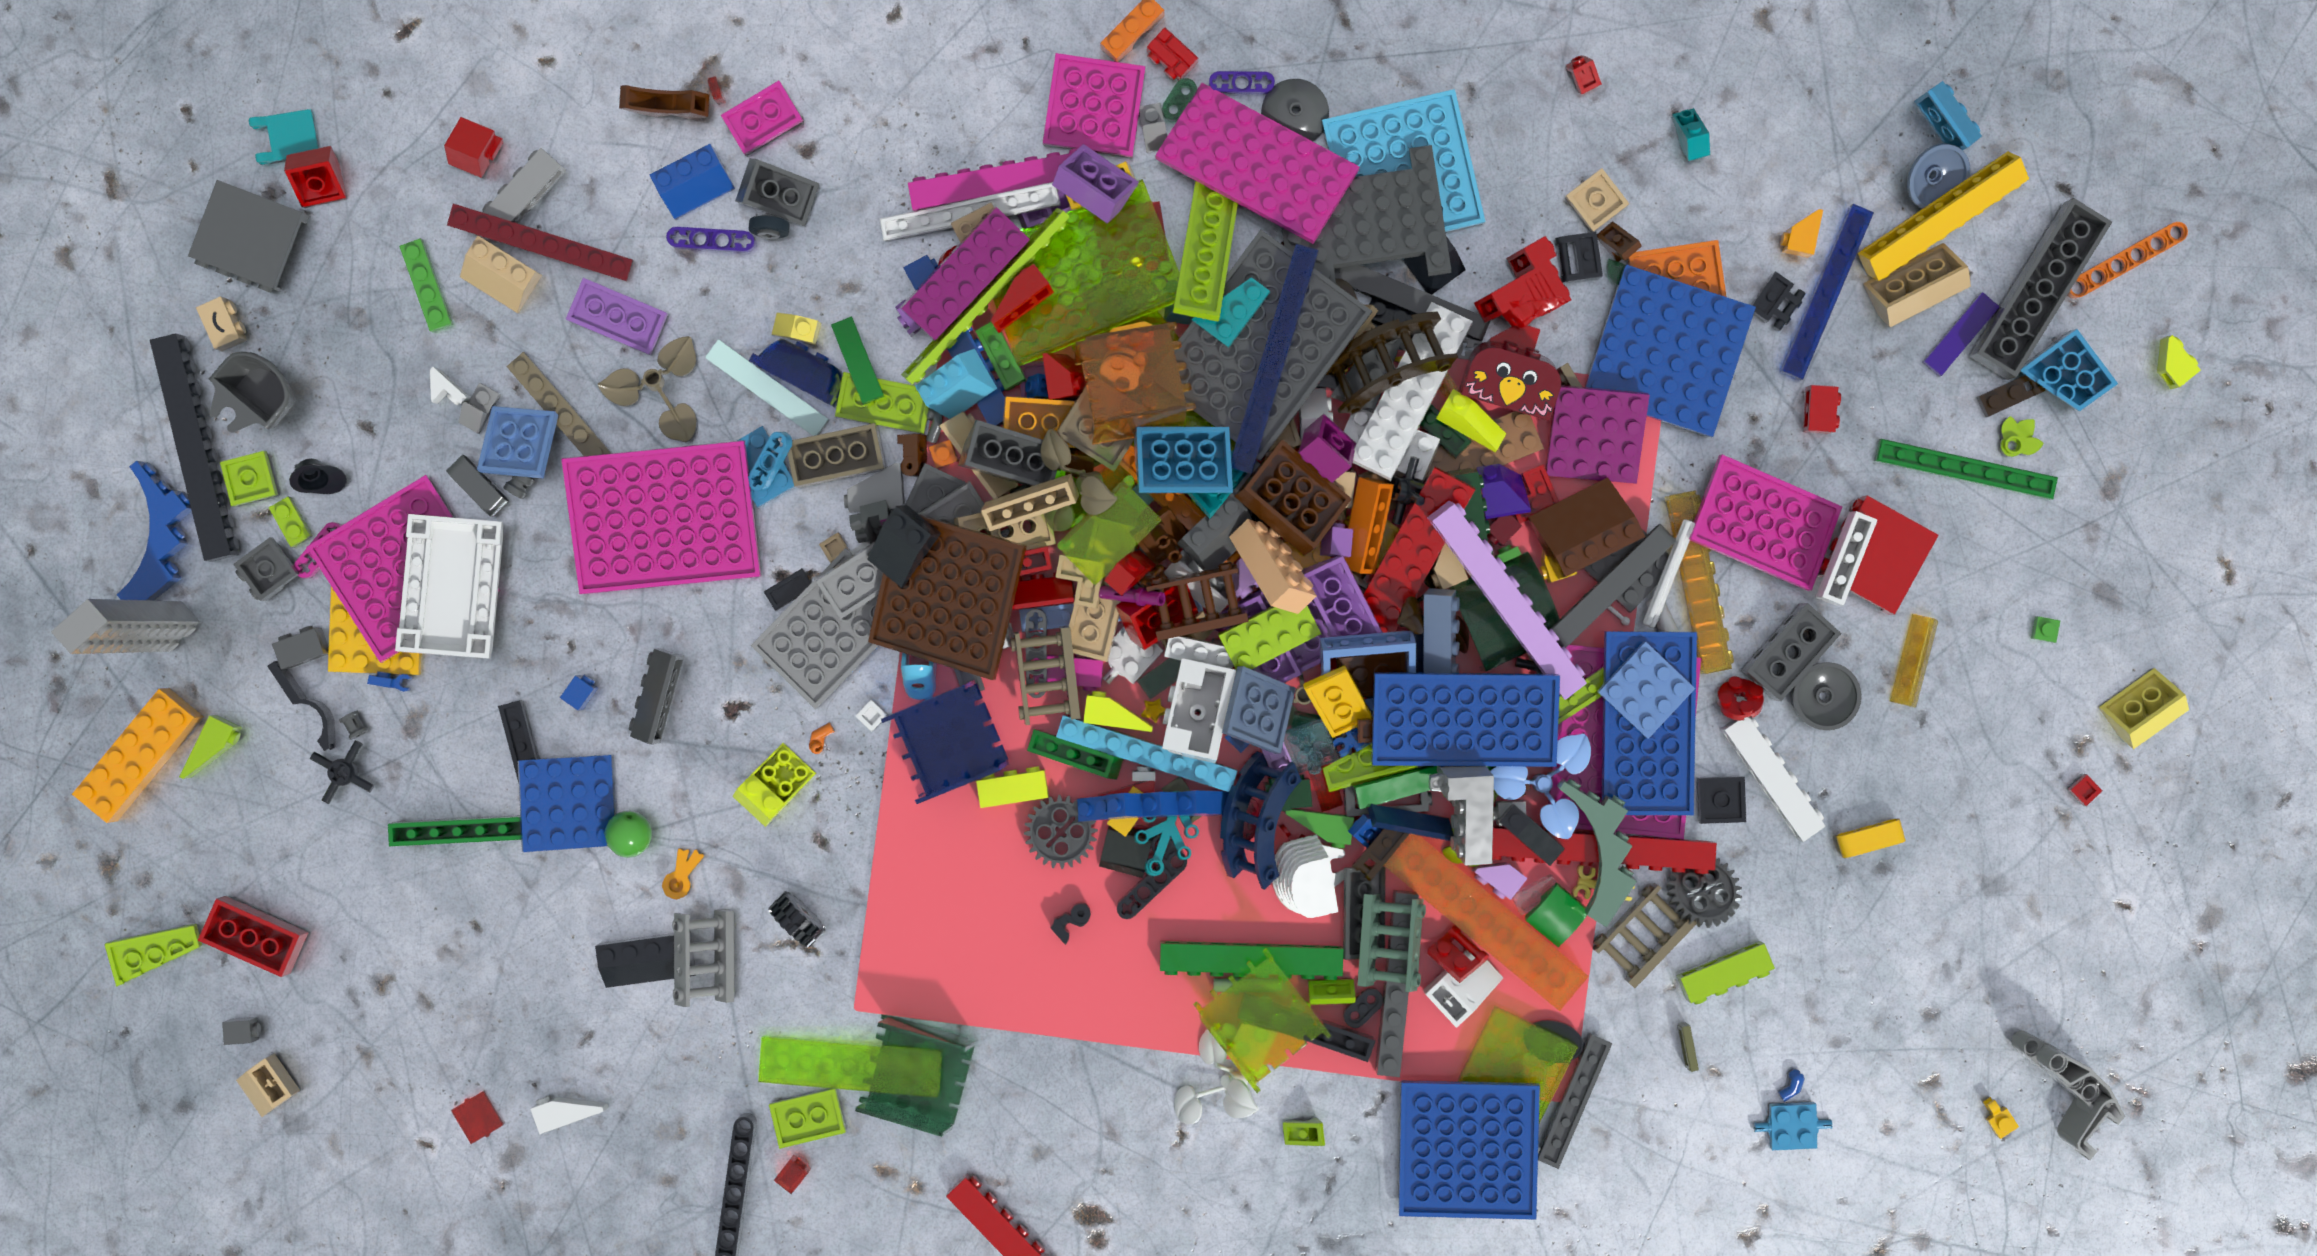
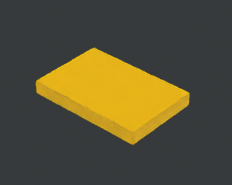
M1345 665L1303 684L1307 695L1332 738L1356 728L1357 719L1373 718L1372 712Z

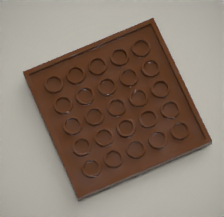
M920 515L941 534L903 588L883 573L868 642L986 679L995 680L1027 546Z

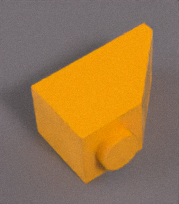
M1816 210L1787 229L1786 232H1783L1780 245L1783 246L1782 253L1807 258L1814 255L1823 210Z

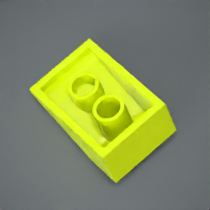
M1092 691V695H1087L1083 723L1152 732L1153 725L1113 698L1106 697L1107 692Z

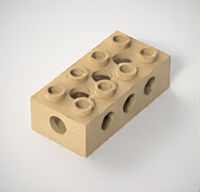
M982 512L954 518V523L957 526L978 532L983 529L989 535L1026 545V550L1056 544L1054 532L1048 525L1045 514L1026 519L1031 523V529L1027 533L1022 527L1025 520L1008 525L1009 534L1007 537L1001 535V528L989 531Z

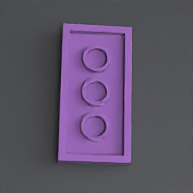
M583 278L566 320L651 355L668 313Z

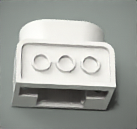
M1184 658L1181 659L1176 685H1171L1167 701L1171 702L1170 709L1166 708L1162 724L1167 726L1162 749L1184 757L1216 763L1236 670Z

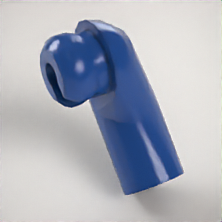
M1798 1069L1789 1072L1790 1085L1778 1092L1784 1102L1799 1094L1802 1090L1805 1078Z

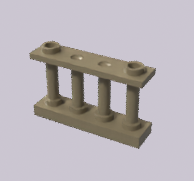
M1069 625L1060 626V632H1056V635L1020 639V633L1014 632V638H1010L1012 652L1016 651L1021 689L1022 706H1018L1019 718L1024 720L1025 725H1030V716L1062 712L1070 714L1071 720L1081 719ZM1053 644L1062 646L1063 655H1059V658L1023 662L1021 648ZM1060 667V669L1065 671V678H1061L1060 681L1025 684L1024 671ZM1054 690L1067 691L1068 700L1064 701V703L1028 707L1027 694Z
M1656 883L1648 884L1641 891L1640 894L1642 896L1605 934L1601 933L1593 942L1595 944L1593 946L1594 951L1599 954L1604 949L1627 971L1625 980L1634 988L1648 976L1697 924L1695 920L1688 924L1689 917L1687 916L1684 919H1680L1681 916L1674 912L1657 894L1661 887ZM1650 900L1674 922L1673 925L1675 927L1669 933L1662 931L1641 910ZM1634 917L1658 938L1659 943L1654 949H1648L1626 927ZM1618 933L1643 955V960L1638 965H1632L1610 944Z

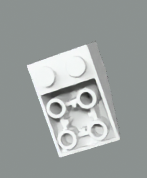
M1467 950L1463 952L1471 961L1475 959ZM1487 960L1461 983L1444 970L1423 989V992L1457 1028L1478 1008L1503 977Z

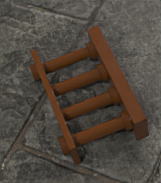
M1232 562L1219 564L1218 568L1167 579H1164L1163 576L1151 578L1150 582L1146 583L1147 592L1154 590L1164 593V588L1178 587L1184 615L1182 622L1173 624V621H1170L1165 598L1164 605L1158 606L1161 623L1159 627H1156L1157 640L1249 622L1247 610L1241 609L1238 606L1232 574L1238 573L1237 564L1232 565ZM1223 576L1229 604L1228 612L1222 614L1215 610L1209 581L1211 578ZM1196 581H1200L1207 612L1205 617L1196 619V616H1193L1186 585Z

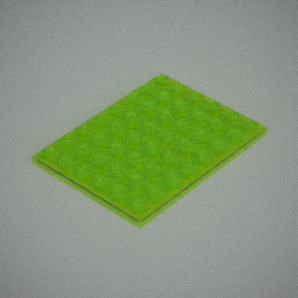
M1143 179L1138 181L1137 187L1121 211L1108 223L1083 206L1074 211H1068L1067 214L1070 217L1066 220V226L1051 236L1050 243L1045 248H1040L1036 252L1035 259L1029 265H1024L1021 268L1022 270L1034 264L1049 282L1054 293L1004 329L1019 367L1042 358L1043 353H1054L1174 304L1179 269ZM1040 225L1020 230L1029 238ZM1009 281L1006 284L1004 292L998 298H993L996 308L999 307L1012 282Z

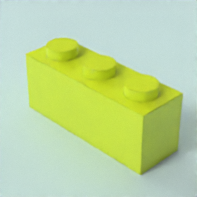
M1039 766L1026 768V772L1018 774L1017 770L1004 771V776L995 777L994 773L983 774L981 779L976 781L980 808L1049 797L1045 769L1040 770Z

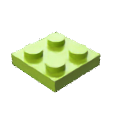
M260 451L220 462L231 506H238L278 495L267 451Z

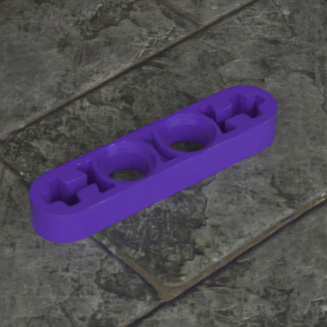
M672 227L666 235L667 242L677 249L748 253L756 246L755 237L750 232L741 230ZM679 232L681 236L688 237L687 232H690V245H687L688 241L680 239L676 243L672 236H676V233ZM698 233H704L706 236V241L702 245H696L694 242V236ZM721 234H725L729 238L728 244L723 247L718 246L716 241L717 237ZM732 235H736V240H744V236H747L751 243L747 244L746 248L741 243H735V248H733L734 241Z

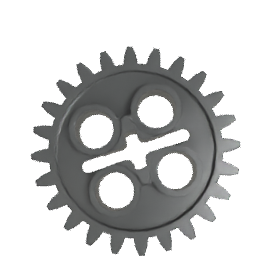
M1058 795L1055 802L1050 796L1049 804L1041 800L1042 808L1039 809L1034 806L1033 809L1036 814H1028L1032 822L1025 823L1030 828V831L1024 832V835L1031 838L1025 843L1033 844L1029 852L1037 851L1035 859L1043 857V865L1051 861L1052 868L1055 867L1056 863H1060V867L1063 869L1066 862H1068L1070 867H1073V860L1080 864L1081 855L1089 857L1085 850L1094 849L1089 844L1090 841H1097L1095 837L1091 836L1092 833L1098 831V829L1091 828V825L1096 821L1078 822L1077 799L1070 803V796H1067L1066 800L1062 801L1061 795ZM1058 809H1063L1067 814V818L1063 822H1057L1053 817L1054 812ZM1074 816L1075 820L1065 830L1067 835L1065 837L1059 836L1048 848L1046 844L1057 833L1055 828L1057 826L1062 828ZM1042 826H1047L1051 829V836L1047 839H1042L1038 835V830ZM1072 826H1082L1084 830L1082 836L1078 838L1073 837L1070 833ZM1062 841L1068 845V850L1065 854H1058L1055 851V845L1058 842Z
M1720 858L1716 859L1715 870H1708V873L1714 876L1715 881L1708 880L1706 874L1694 873V869L1685 868V872H1672L1669 878L1673 881H1669L1667 886L1672 889L1667 892V895L1674 897L1669 904L1677 905L1674 912H1682L1680 919H1684L1687 916L1689 917L1688 924L1695 920L1697 921V927L1700 928L1703 922H1705L1706 927L1710 928L1712 922L1717 927L1721 924V920L1726 923L1729 920L1728 916L1732 917L1735 914L1733 909L1737 910L1740 906L1736 901H1740L1742 898L1741 895L1736 893L1740 892L1742 887L1735 886L1740 879L1732 878L1735 870L1727 871L1728 863L1721 866ZM1685 880H1690L1694 884V888L1688 887L1685 884ZM1718 884L1723 885V887L1713 888L1715 885ZM1713 888L1708 893L1705 892V890ZM1696 894V895H1694L1693 897H1690V898H1687V897H1686V895ZM1715 894L1721 895L1724 902L1717 901ZM1694 901H1699L1703 905V909L1695 907Z

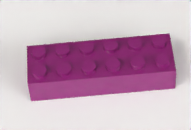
M993 207L899 308L933 340H936L1030 239L997 207Z

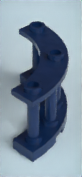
M1256 751L1240 770L1239 774L1241 776L1236 786L1232 785L1226 799L1220 829V838L1223 839L1224 849L1221 851V856L1227 876L1235 878L1242 870L1257 875L1261 889L1265 890L1280 876L1274 855L1275 831L1280 813L1289 795L1302 780L1293 762H1290L1283 771L1269 767L1264 754ZM1265 776L1276 779L1269 792L1257 789ZM1252 797L1264 800L1259 817L1246 813ZM1244 822L1256 826L1254 842L1243 838ZM1244 849L1254 852L1255 864L1248 862Z

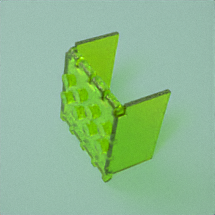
M1127 475L1110 491L1118 499L1108 510L1097 515L1087 514L1085 516L1082 513L1073 522L1075 527L1058 543V548L1094 585L1103 579L1117 562L1124 558L1135 546L1137 548L1139 546L1138 543L1162 521L1132 490L1135 484L1134 478L1131 475Z
M1267 948L1263 950V953L1268 958L1256 967L1251 961H1248L1246 964L1251 971L1238 981L1230 975L1228 979L1233 985L1220 995L1212 989L1210 993L1215 999L1203 1008L1197 1001L1193 1004L1199 1012L1200 1020L1256 1093L1261 1091L1259 1081L1271 1073L1267 1064L1270 1063L1276 1069L1288 1060L1289 1056L1285 1052L1286 1049H1289L1294 1055L1308 1044L1303 1036L1307 1035L1311 1041L1321 1033H1324L1327 1038L1331 1037L1329 1029Z

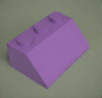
M1083 144L1059 165L1052 186L1108 223L1121 211L1139 182Z

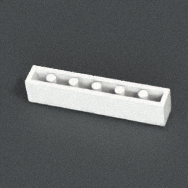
M1752 716L1746 717L1741 721L1732 720L1720 729L1797 840L1804 842L1825 827V824L1822 822L1824 820L1823 815L1817 808L1813 809L1810 805L1811 798L1806 791L1798 788L1796 785L1798 782L1797 778L1791 771L1787 772L1783 764H1785V761L1780 754L1772 751L1770 748L1772 743L1765 734H1760L1757 729L1759 727L1757 721Z

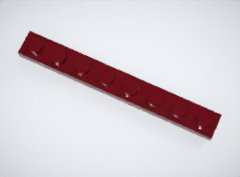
M454 203L447 222V226L624 281L628 280L633 259Z

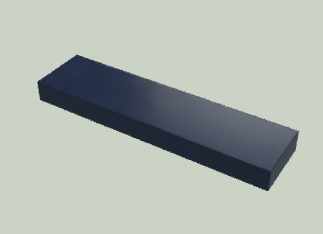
M1371 804L1368 808L1372 827L1450 841L1451 836H1454L1449 818Z

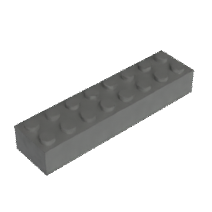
M2075 198L2064 202L1969 357L2007 380L2016 378L2109 229L2112 221Z

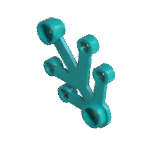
M1177 816L1167 817L1166 821L1147 830L1137 831L1134 835L1136 843L1145 844L1149 838L1161 833L1153 858L1148 859L1144 865L1145 872L1149 876H1158L1163 872L1164 864L1162 859L1170 837L1177 850L1176 855L1180 860H1187L1191 856V849L1185 846L1175 825ZM1179 816L1185 828L1184 835L1189 839L1197 837L1199 829L1196 825L1192 824L1190 817ZM1146 817L1142 819L1144 822L1150 823L1153 822L1156 819V817H1153L1151 820H1148ZM1190 827H1192L1195 830V834L1193 836H1190L1188 834V829ZM1139 833L1145 835L1143 842L1138 839ZM1182 849L1187 851L1186 857L1181 856L1180 851ZM1154 862L1159 865V869L1157 871H1154L1152 869V864Z

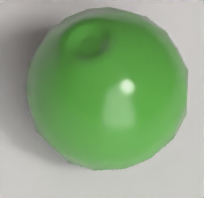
M622 811L608 821L604 834L607 846L616 855L630 858L640 855L649 847L652 829L650 822L642 814L636 811Z

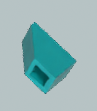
M1687 109L1672 114L1679 144L1687 160L1691 161L1709 156V131L1695 109Z

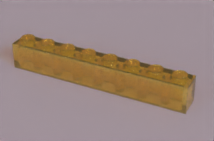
M1696 490L1665 496L1671 532L1675 539L1683 520L1694 522L1702 502L1700 495L1696 494ZM1689 541L1679 571L1692 632H1697V658H1701L1700 674L1732 669L1731 664L1734 663L1732 651L1728 650L1727 646L1729 633L1727 628L1723 626L1722 619L1725 618L1722 605L1719 606L1718 602L1720 589L1718 584L1714 582L1713 575L1716 574L1713 561H1710L1708 553L1711 552V549Z

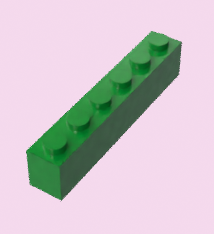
M520 815L399 821L388 824L389 847L521 840Z

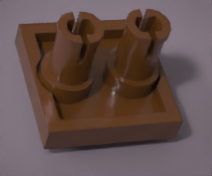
M1167 505L1130 531L1134 540L1156 565L1167 557L1171 563H1177L1182 559L1179 551L1181 547L1177 543L1188 531Z

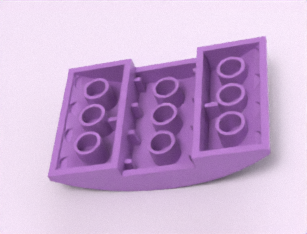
M1343 555L1319 562L1302 570L1304 576L1312 582V589L1317 595L1307 606L1321 634L1251 670L1285 683L1302 675L1303 671L1321 663L1320 638L1383 633ZM1261 589L1238 601V606L1241 609L1247 610L1248 618L1271 607ZM1229 607L1220 612L1219 614L1227 613Z

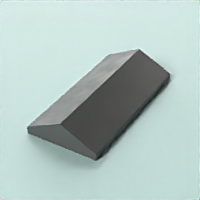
M1385 866L1379 870L1371 881L1364 878L1365 875L1359 870L1356 871L1352 867L1344 868L1343 959L1345 960L1359 959L1364 894H1380V899L1382 902H1385ZM1385 911L1379 913L1378 922L1380 925H1385ZM1384 934L1377 936L1379 948H1385Z

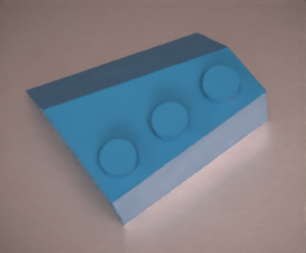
M2078 329L2070 330L2032 357L2020 371L2077 411H2081L2118 384Z

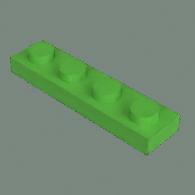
M420 238L400 245L401 253L429 331L434 332L453 325L423 239Z

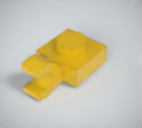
M1991 1097L1983 1101L1984 1106L1991 1114L1985 1119L1999 1139H2002L2019 1127L2005 1106L2000 1109L1997 1102L1992 1100Z

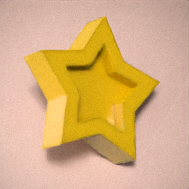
M1161 698L1154 702L1144 700L1146 708L1142 712L1141 717L1151 718L1156 723L1159 716L1164 715L1166 710L1161 706Z

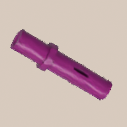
M1102 585L1099 590V597L1101 599L1132 602L1139 606H1145L1146 604L1163 606L1165 603V593L1147 592V589L1143 587L1138 589L1130 588L1122 596L1111 586Z

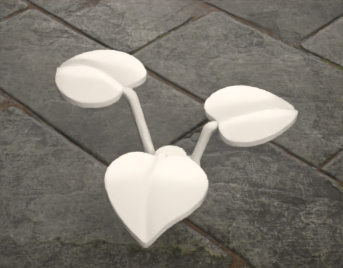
M1212 1023L1200 1038L1199 1053L1206 1064L1214 1063L1216 1068L1226 1071V1073L1221 1078L1222 1086L1195 1094L1194 1088L1190 1085L1183 1086L1177 1091L1174 1100L1175 1113L1179 1121L1185 1124H1194L1201 1118L1202 1104L1198 1099L1199 1097L1225 1090L1226 1096L1223 1100V1106L1230 1117L1245 1118L1259 1110L1247 1087L1248 1077L1243 1071L1233 1072L1232 1067L1227 1068L1219 1064L1226 1061L1227 1047L1216 1023Z

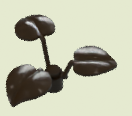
M1431 568L1424 583L1429 588L1440 589L1439 587L1435 588L1430 575L1433 574ZM1424 594L1418 599L1413 596L1408 597L1402 606L1397 624L1401 627H1406L1418 635L1424 632L1423 610L1420 607V602L1424 600ZM1456 615V620H1459L1460 623L1459 632L1456 634V642H1459V651L1465 654L1469 647V633L1465 622Z

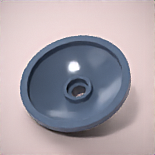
M1948 143L1936 144L1923 151L1912 164L1907 179V189L1913 203L1923 209L1969 178L1970 162L1967 155L1959 147Z

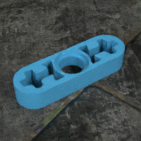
M774 432L769 437L748 476L749 486L753 490H766L773 482L792 447V438L787 432ZM778 438H782L781 442L783 443V446H779L780 442L778 441ZM768 455L774 458V465L771 468L766 463ZM758 476H761L760 480L762 481V484H759V479H757Z

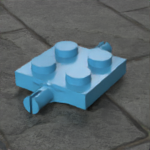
M1815 1102L1769 1104L1767 1122L1753 1123L1754 1132H1768L1770 1136V1149L1772 1151L1817 1149L1819 1129H1832L1833 1124L1831 1119L1818 1120L1817 1104Z

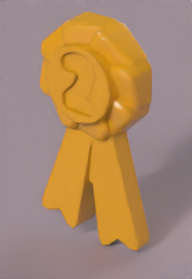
M678 849L675 871L667 874L662 882V888L667 897L677 900L688 894L691 886L688 876L704 858V854H699L696 849L687 861L690 849Z

